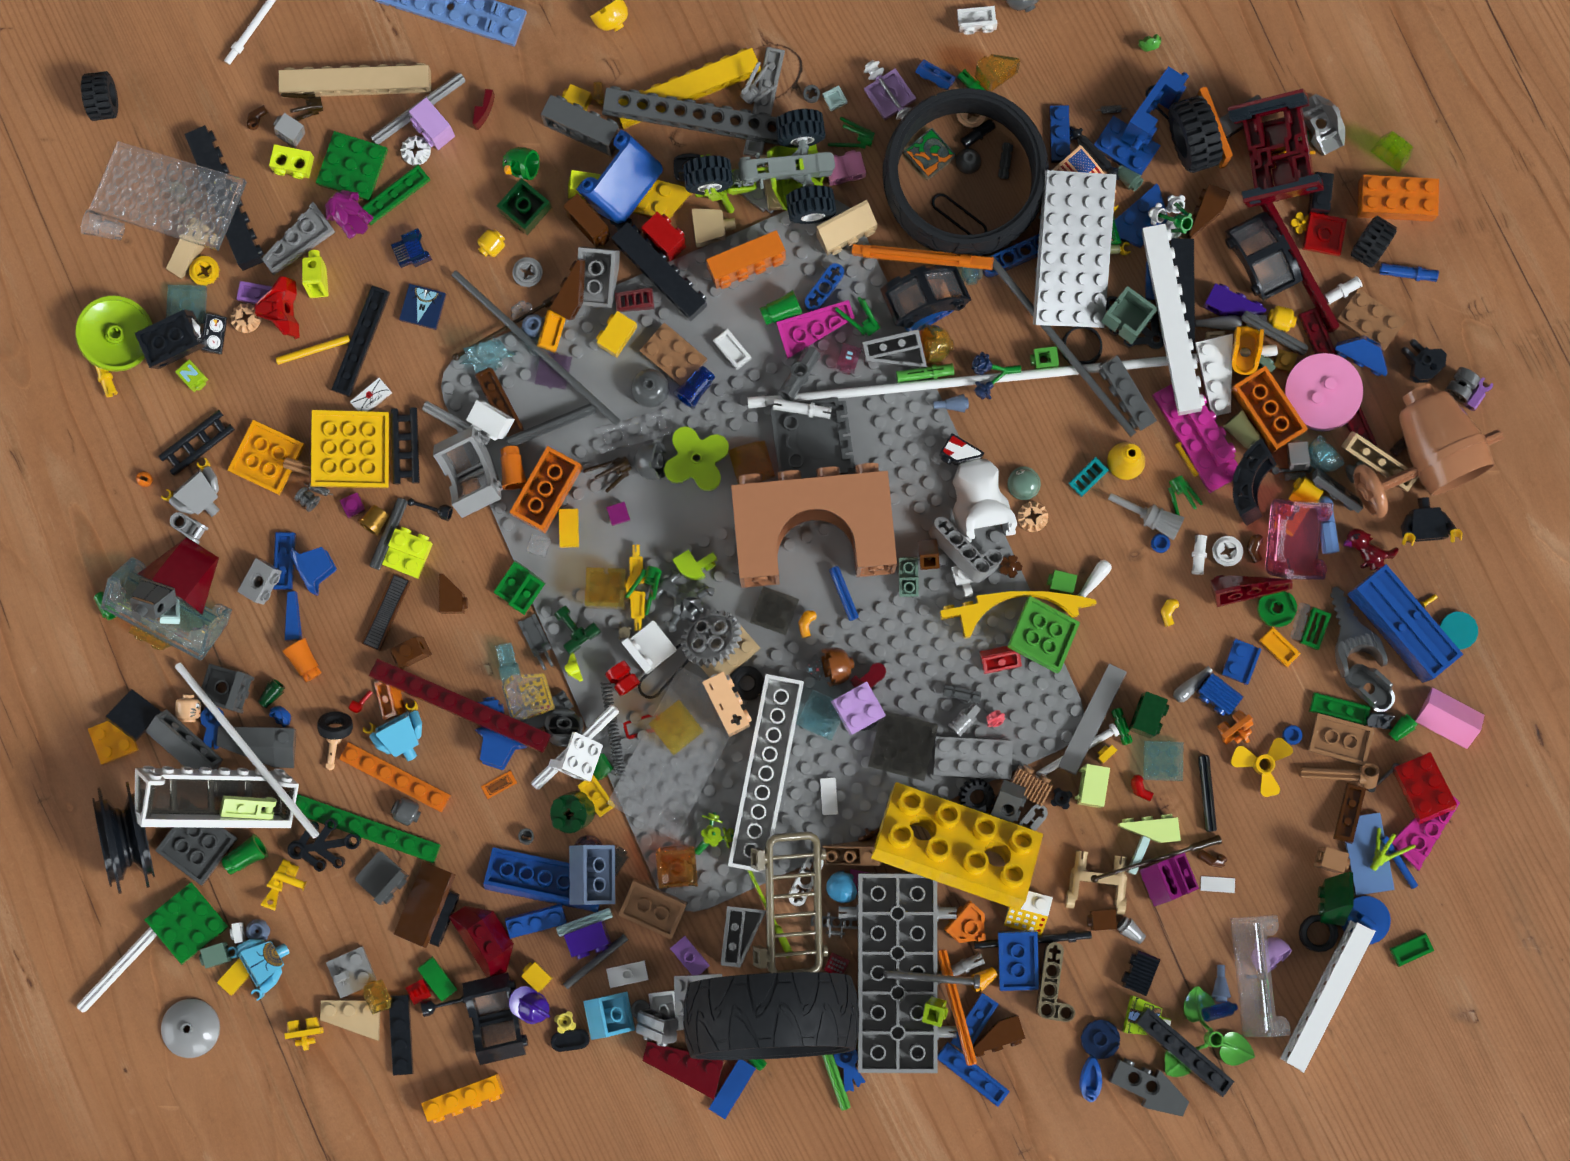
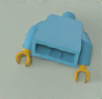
M413 700L415 703L413 708H409L408 703H406L405 706L408 711L376 728L374 724L369 722L371 725L370 731L363 727V732L370 735L369 738L376 749L386 754H392L394 757L403 753L407 761L417 757L413 748L419 744L418 739L422 736V721L417 711L418 704L415 700Z

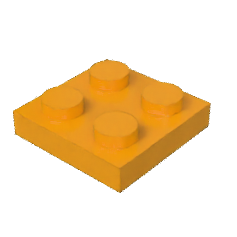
M109 721L88 728L101 765L139 751L137 743Z

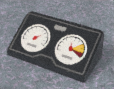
M210 313L205 314L203 335L208 346L201 349L203 353L222 355L227 317Z

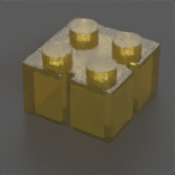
M586 567L585 607L589 609L625 610L626 592L622 589H626V569L608 568V574H606L604 568Z

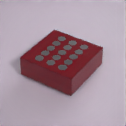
M832 952L824 970L829 973L844 974L850 960Z

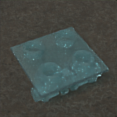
M812 690L796 725L831 741L841 721L831 703L834 699Z

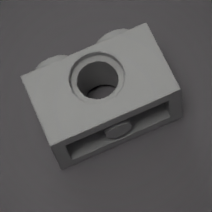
M255 558L237 592L255 603L264 605L269 600L272 589L279 582L282 571L264 560Z

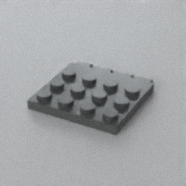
M830 398L800 402L811 404L812 402L818 406L832 407L831 412L823 411V413L831 414L830 419L817 416L811 418L809 415L773 410V406H770L778 472L799 470L801 471V479L816 477V469L823 467H840V474H848L849 469H855L854 456L846 455V453L853 452L851 436L843 437V434L850 433L848 417L841 418L842 415L848 414L846 401Z

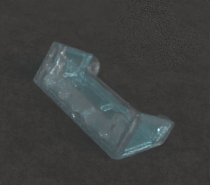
M131 557L108 578L100 608L201 661L227 626L232 609L222 604H216L213 609L205 606L203 615L179 600L180 624L160 623V617L158 619H151L144 616L139 621L135 620L131 615L130 598L142 579L137 573L146 568L143 562Z

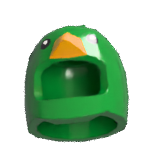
M516 147L507 151L503 156L505 174H511L528 181L536 177L540 164L537 151L526 147Z

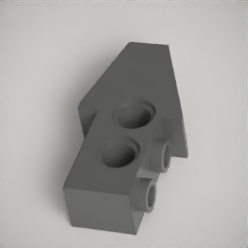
M1124 1058L1123 1061L1117 1060L1108 1080L1109 1082L1143 1097L1141 1106L1147 1109L1183 1117L1189 1101L1162 1071L1157 1069L1154 1076H1152L1153 1071L1144 1067L1139 1070L1134 1067L1135 1063ZM1131 1072H1136L1138 1075V1079L1134 1083H1130L1128 1080ZM1149 1081H1154L1156 1084L1153 1091L1146 1089V1084Z

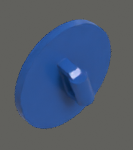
M1359 896L1354 898V906L1342 929L1345 932L1350 921L1358 922L1367 928L1373 929L1376 932L1370 944H1374L1382 940L1388 933L1391 924L1390 913L1379 899L1372 896Z

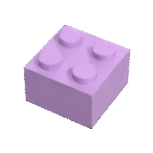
M427 98L423 99L409 111L413 127L419 134L422 132L425 141L431 148L435 146L439 150L455 137L450 124Z
M868 682L831 701L849 735H853L886 716Z

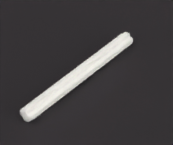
M610 705L581 735L592 739L619 713V710L614 705ZM566 749L555 760H559V757L563 758ZM547 766L531 784L535 789H540L558 770Z
M151 927L77 1004L76 1007L81 1012H86L154 940L157 935Z

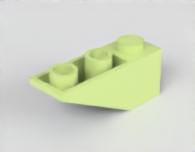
M1172 814L1161 815V819L1153 820V816L1141 817L1142 821L1134 822V818L1122 819V823L1117 824L1122 829L1145 836L1157 843L1181 841L1178 817L1173 818Z

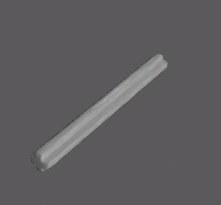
M458 73L425 98L434 105L465 83L466 80L461 73ZM418 103L371 136L373 142L379 145L411 122L410 118L412 117L409 111Z

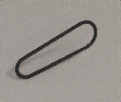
M681 643L678 644L675 648L678 649L680 646H682ZM687 659L660 691L653 696H647L641 690L642 681L649 675L645 674L640 679L641 683L638 685L639 693L648 699L656 698L690 660Z

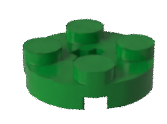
M1283 591L1262 596L1258 601L1257 610L1260 619L1267 626L1279 628L1292 622L1297 612V603L1292 594ZM1274 603L1282 606L1280 613L1273 611Z

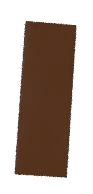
M1350 783L1346 784L1333 839L1350 844L1353 843L1366 788Z

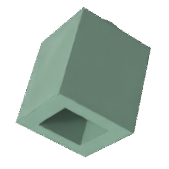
M227 942L200 950L199 959L202 966L205 965V969L232 961L230 951H227Z

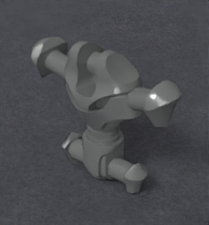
M672 569V574L660 581L655 598L659 600V596L665 592L667 597L674 599L672 611L674 615L670 621H664L669 632L677 631L676 624L680 619L694 621V615L697 612L702 613L704 611L701 606V599L706 595L713 596L715 588L703 583L704 588L697 593L695 591L681 593L678 589L679 587L673 584L678 578H681L680 572Z

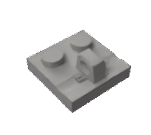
M364 947L357 948L326 962L340 998L378 983Z

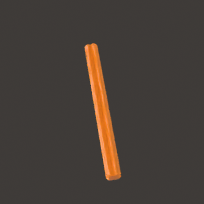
M947 950L937 951L942 975L954 976ZM945 983L966 1064L971 1066L976 1064L977 1060L956 984Z

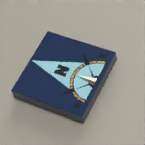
M409 284L399 320L437 330L447 294Z

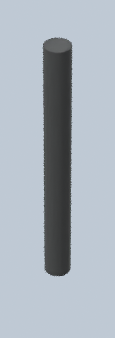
M625 934L621 935L608 946V949L599 953L567 979L563 985L569 989L629 939Z

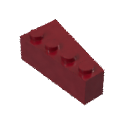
M647 1041L642 1061L713 1100L715 1099L724 1060L694 1059L690 1057L689 1051L670 1045L658 1046L654 1041Z

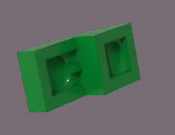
M433 956L417 968L441 1001H444L457 991L455 984L446 975L445 970Z

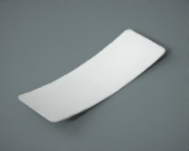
M821 778L822 814L836 815L838 814L836 778Z

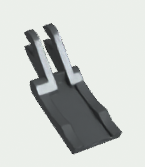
M533 614L531 617L519 621L518 624L534 657L537 656L543 670H546V667L540 656L542 653H545L550 666H554L547 652L552 647L536 615Z

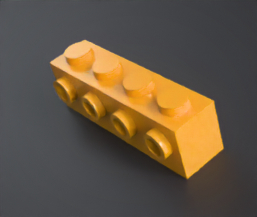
M499 1074L426 1100L421 1105L427 1122L433 1120L434 1123L445 1120L444 1116L452 1113V1116L463 1113V1108L469 1106L471 1109L482 1106L481 1102L489 1099V1102L496 1101L501 1098L500 1094H503L505 1091Z

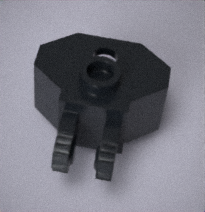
M1412 339L1410 344L1419 353L1417 356L1407 347L1401 349V352L1410 361V379L1414 383H1427L1446 366L1447 354L1442 349L1424 348L1417 340Z

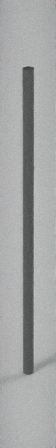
M992 255L991 257L994 258V270L1033 316L1034 305ZM1040 325L1130 437L1136 433L1134 428L1052 327Z
M457 270L452 273L451 276L615 426L620 423L621 420L545 350L538 347L534 340Z

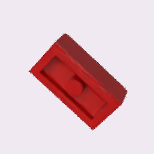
M1007 646L979 652L984 674L1022 666L1020 654Z

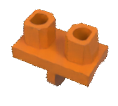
M1238 710L1232 716V719L1236 722L1235 725L1231 727L1226 721L1218 725V730L1222 735V741L1225 745L1233 740L1236 744L1241 741L1246 744L1250 742L1248 738L1252 733L1250 727L1254 725L1250 714L1246 716L1241 710Z

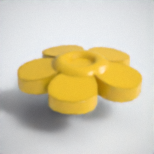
M1299 212L1295 215L1296 219L1291 220V226L1296 227L1295 232L1297 234H1302L1303 231L1306 232L1308 215L1304 217L1303 213Z

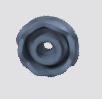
M537 314L528 315L522 322V330L530 338L540 336L544 319Z
M262 919L252 920L246 927V937L248 940L263 939L266 941L270 934V927Z

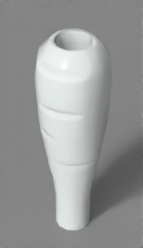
M1100 560L1077 596L1086 597L1109 574L1112 566L1108 561Z

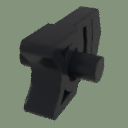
M1371 712L1366 717V724L1368 727L1392 729L1390 722L1395 718V715L1393 713Z

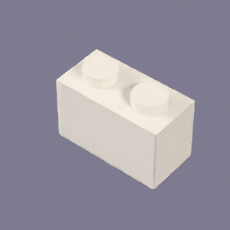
M476 400L466 420L472 423L471 426L476 430H483L487 432V437L497 440L505 439L515 419L485 401Z

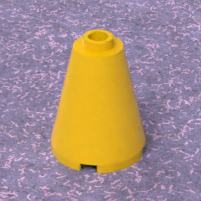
M1122 442L1110 450L1107 456V465L1115 477L1121 480H1130L1140 475L1143 471L1145 456L1137 445L1130 442Z

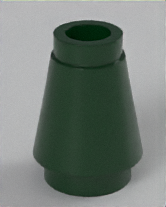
M272 679L271 682L268 681L258 703L267 708L284 693L285 686L276 679Z

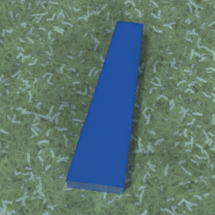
M296 591L287 592L285 641L288 642L302 639L298 594Z

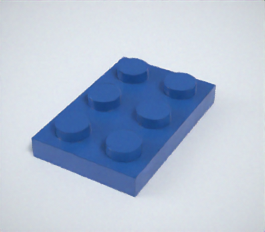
M1113 115L1094 145L1104 156L1113 162L1142 175L1161 145L1151 140L1149 145H1144L1141 150H1137V152L1131 151L1130 147L1132 145L1121 139L1128 124Z
M1037 930L998 931L1000 991L1039 990Z

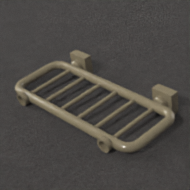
M812 832L772 835L766 842L765 850L751 848V868L758 871L765 870L767 948L761 945L753 946V965L759 969L767 968L768 966L770 973L819 972L822 967L823 957L828 956V947L823 945L821 894V860L826 859V850L821 848L819 838ZM812 841L813 853L773 856V845L776 842ZM813 857V872L773 875V860ZM813 876L814 892L774 895L773 879ZM814 896V911L774 915V899ZM814 915V931L775 934L774 918ZM815 934V950L775 954V938ZM815 954V964L811 968L782 971L776 969L775 957Z

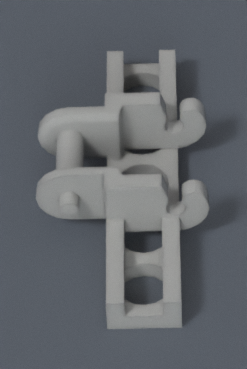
M827 912V916H822V927H829V931H826V934H829L828 938L831 935H839L842 938V935H845L843 928L858 929L857 926H852V921H858L854 918L839 919L840 924L834 926L832 924L833 919H839V917H831L830 912ZM811 915V926H814V915ZM823 919H827V924H823ZM846 920H849V926H846ZM831 927L841 928V931H831Z

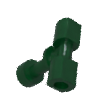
M565 605L555 612L554 616L558 621L563 620L572 632L570 635L572 639L563 645L571 656L581 648L580 645L588 639L591 641L601 631L594 622L585 629L583 627L578 628L568 615L571 611Z

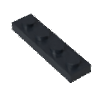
M409 995L389 996L393 1076L414 1074Z

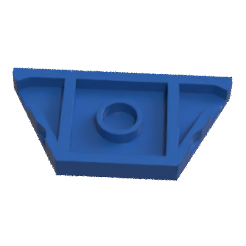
M1155 184L1115 219L1121 241L1130 242L1139 248L1144 246L1142 229L1155 226L1151 225L1149 211L1157 203H1161V208L1166 210L1158 184ZM1164 219L1162 223H1156V225L1166 224L1168 220Z

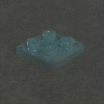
M1144 741L1143 780L1183 781L1184 742Z

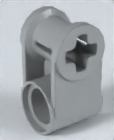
M176 512L170 517V525L197 544L200 543L199 539L205 530L209 529L195 519L193 520L180 512ZM183 517L184 524L177 527V519Z

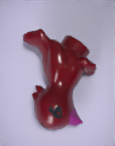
M1352 529L1348 533L1347 540L1343 546L1353 547L1360 552L1364 561L1360 566L1361 569L1369 566L1371 571L1377 570L1385 565V559H1393L1399 552L1397 547L1387 551L1370 544L1369 541L1373 540L1370 537L1371 534L1361 529Z

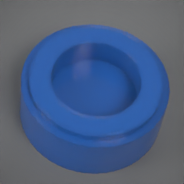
M1295 725L1288 726L1282 732V739L1289 745L1298 744L1302 739V731Z

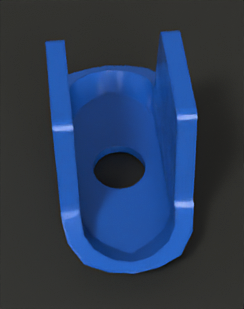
M322 547L301 554L294 548L290 550V557L306 588L311 594L319 596V584L337 570L328 551Z
M484 727L475 729L483 737L480 760L484 765L504 770L515 750L528 748Z

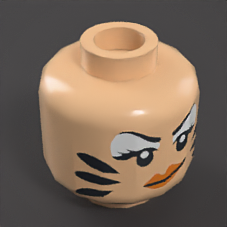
M183 694L182 698L177 699L175 702V716L180 719V722H196V719L201 714V701L194 698L193 694Z

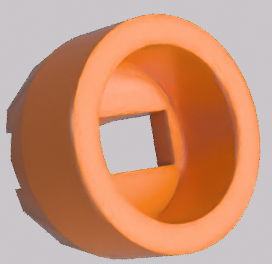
M142 471L137 474L136 481L140 486L148 487L152 484L153 478L150 473ZM143 476L148 478L147 482L140 479V477Z

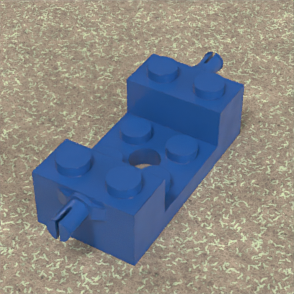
M1169 66L1129 121L1121 139L1132 145L1130 147L1131 151L1137 152L1144 145H1149L1158 129L1155 127L1158 119L1150 115L1152 110H1155L1158 104L1169 109L1173 103L1180 100L1187 88L1184 85L1189 78L1187 73L1183 72L1181 75Z

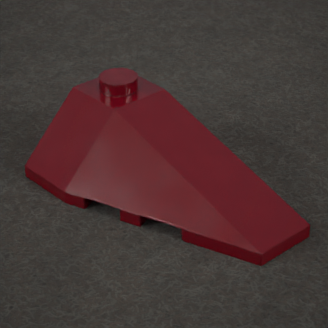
M1219 575L1211 580L1216 607L1291 590L1293 587L1292 579Z

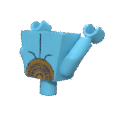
M249 939L237 947H229L227 951L235 950V955L230 958L239 957L254 984L258 987L252 990L251 995L257 991L260 997L256 1000L262 999L265 993L277 984L282 974L281 968L284 963L281 958L289 954L287 946L283 943L275 948L271 941Z

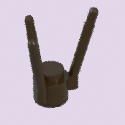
M281 93L282 97L309 99L306 100V106L290 109L291 113L308 111L306 114L293 118L296 121L317 115L323 111L320 96L315 97V94Z
M626 456L586 468L583 472L586 473L613 465V467L595 476V479H598L613 471H616L618 475L622 474L605 490L608 493L622 479L630 475L628 471L632 470V467Z

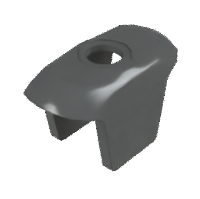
M1356 664L1349 669V675L1345 677L1346 684L1369 706L1380 713L1392 707L1395 701V694L1392 690L1393 684L1375 668H1368L1363 664ZM1366 683L1373 684L1375 689L1372 694H1369L1363 688Z

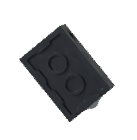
M186 309L135 333L148 366L153 369H161L208 346L194 312Z

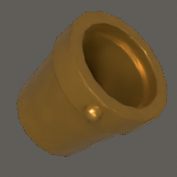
M373 505L357 522L368 532L378 536L389 515L378 506Z

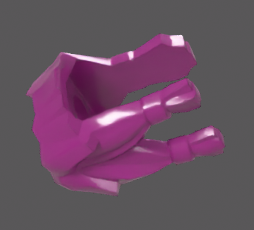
M341 190L340 192H335L325 204L326 220L336 221L347 238L351 239L356 233L364 234L368 230V224L374 217L359 205L358 192Z

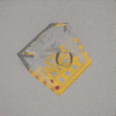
M545 673L512 675L501 685L510 717L514 719H529L555 709Z

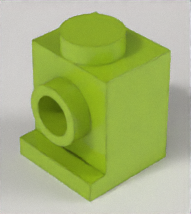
M931 997L925 1003L922 1022L941 1027L943 1019H946L948 1008H946L947 1001Z

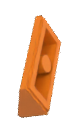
M379 681L374 683L383 720L398 717L406 712L400 690Z

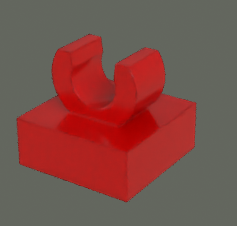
M424 978L406 987L414 1005L432 996Z

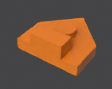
M968 900L963 907L960 906L957 912L954 913L957 914L956 919L948 920L949 923L944 930L958 943L986 941L984 928L985 913Z

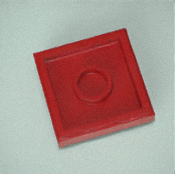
M1309 212L1302 250L1340 257L1347 219Z

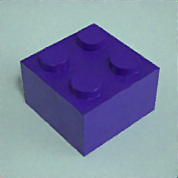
M604 921L564 935L571 957H577V960L589 956V951L594 949L596 953L608 949V944L612 943Z

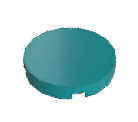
M1465 612L1450 613L1441 620L1439 625L1459 650L1470 647L1478 637V625L1475 619Z

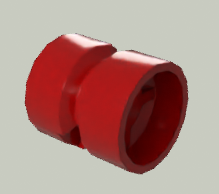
M625 660L616 664L605 673L610 683L615 684L614 688L620 697L641 683L634 673H630L631 668Z

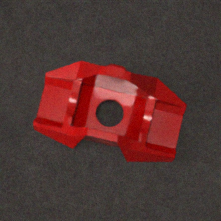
M280 276L270 291L254 306L256 316L272 321L283 335L292 336L294 339L300 338L299 324L294 317L293 307L297 295L296 281Z

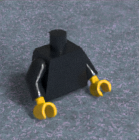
M1429 497L1418 498L1419 509L1410 511L1401 525L1402 545H1405L1406 541L1408 543L1411 542V546H1413L1414 542L1444 540L1449 535L1451 542H1455V537H1458L1460 541L1462 540V531L1455 527L1447 514L1440 507L1430 508Z

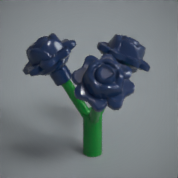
M981 352L980 355H976L972 362V370L977 375H983L984 372L991 369L1002 371L995 379L989 380L986 384L976 381V388L974 389L976 395L982 400L985 398L991 400L990 389L994 387V384L1006 374L1021 373V365L1001 367L992 364L989 360V354Z

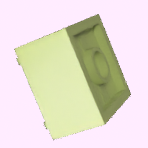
M1086 764L1078 771L1082 772L1079 793L1077 797H1074V800H1077L1079 805L1096 808L1104 807L1110 768Z

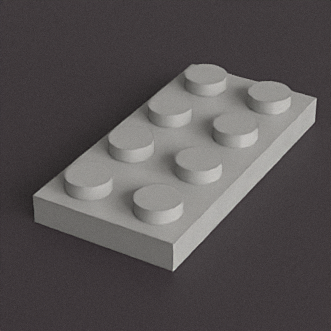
M936 736L933 776L1011 780L1013 741Z

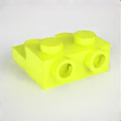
M401 527L400 530L395 528L382 565L419 579L433 544L428 541L429 537L418 534V536H414L411 534V530Z

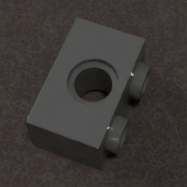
M1004 780L990 815L1012 823L1013 821L1017 822L1021 813L1018 809L1019 807H1024L1027 796H1024L1026 788Z

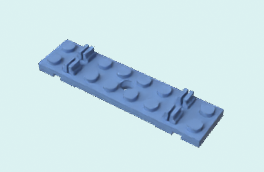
M374 0L375 2L387 6L391 5L396 9L485 38L498 40L513 47L516 45L527 14L526 10L496 0ZM453 4L454 8L450 10L447 6Z

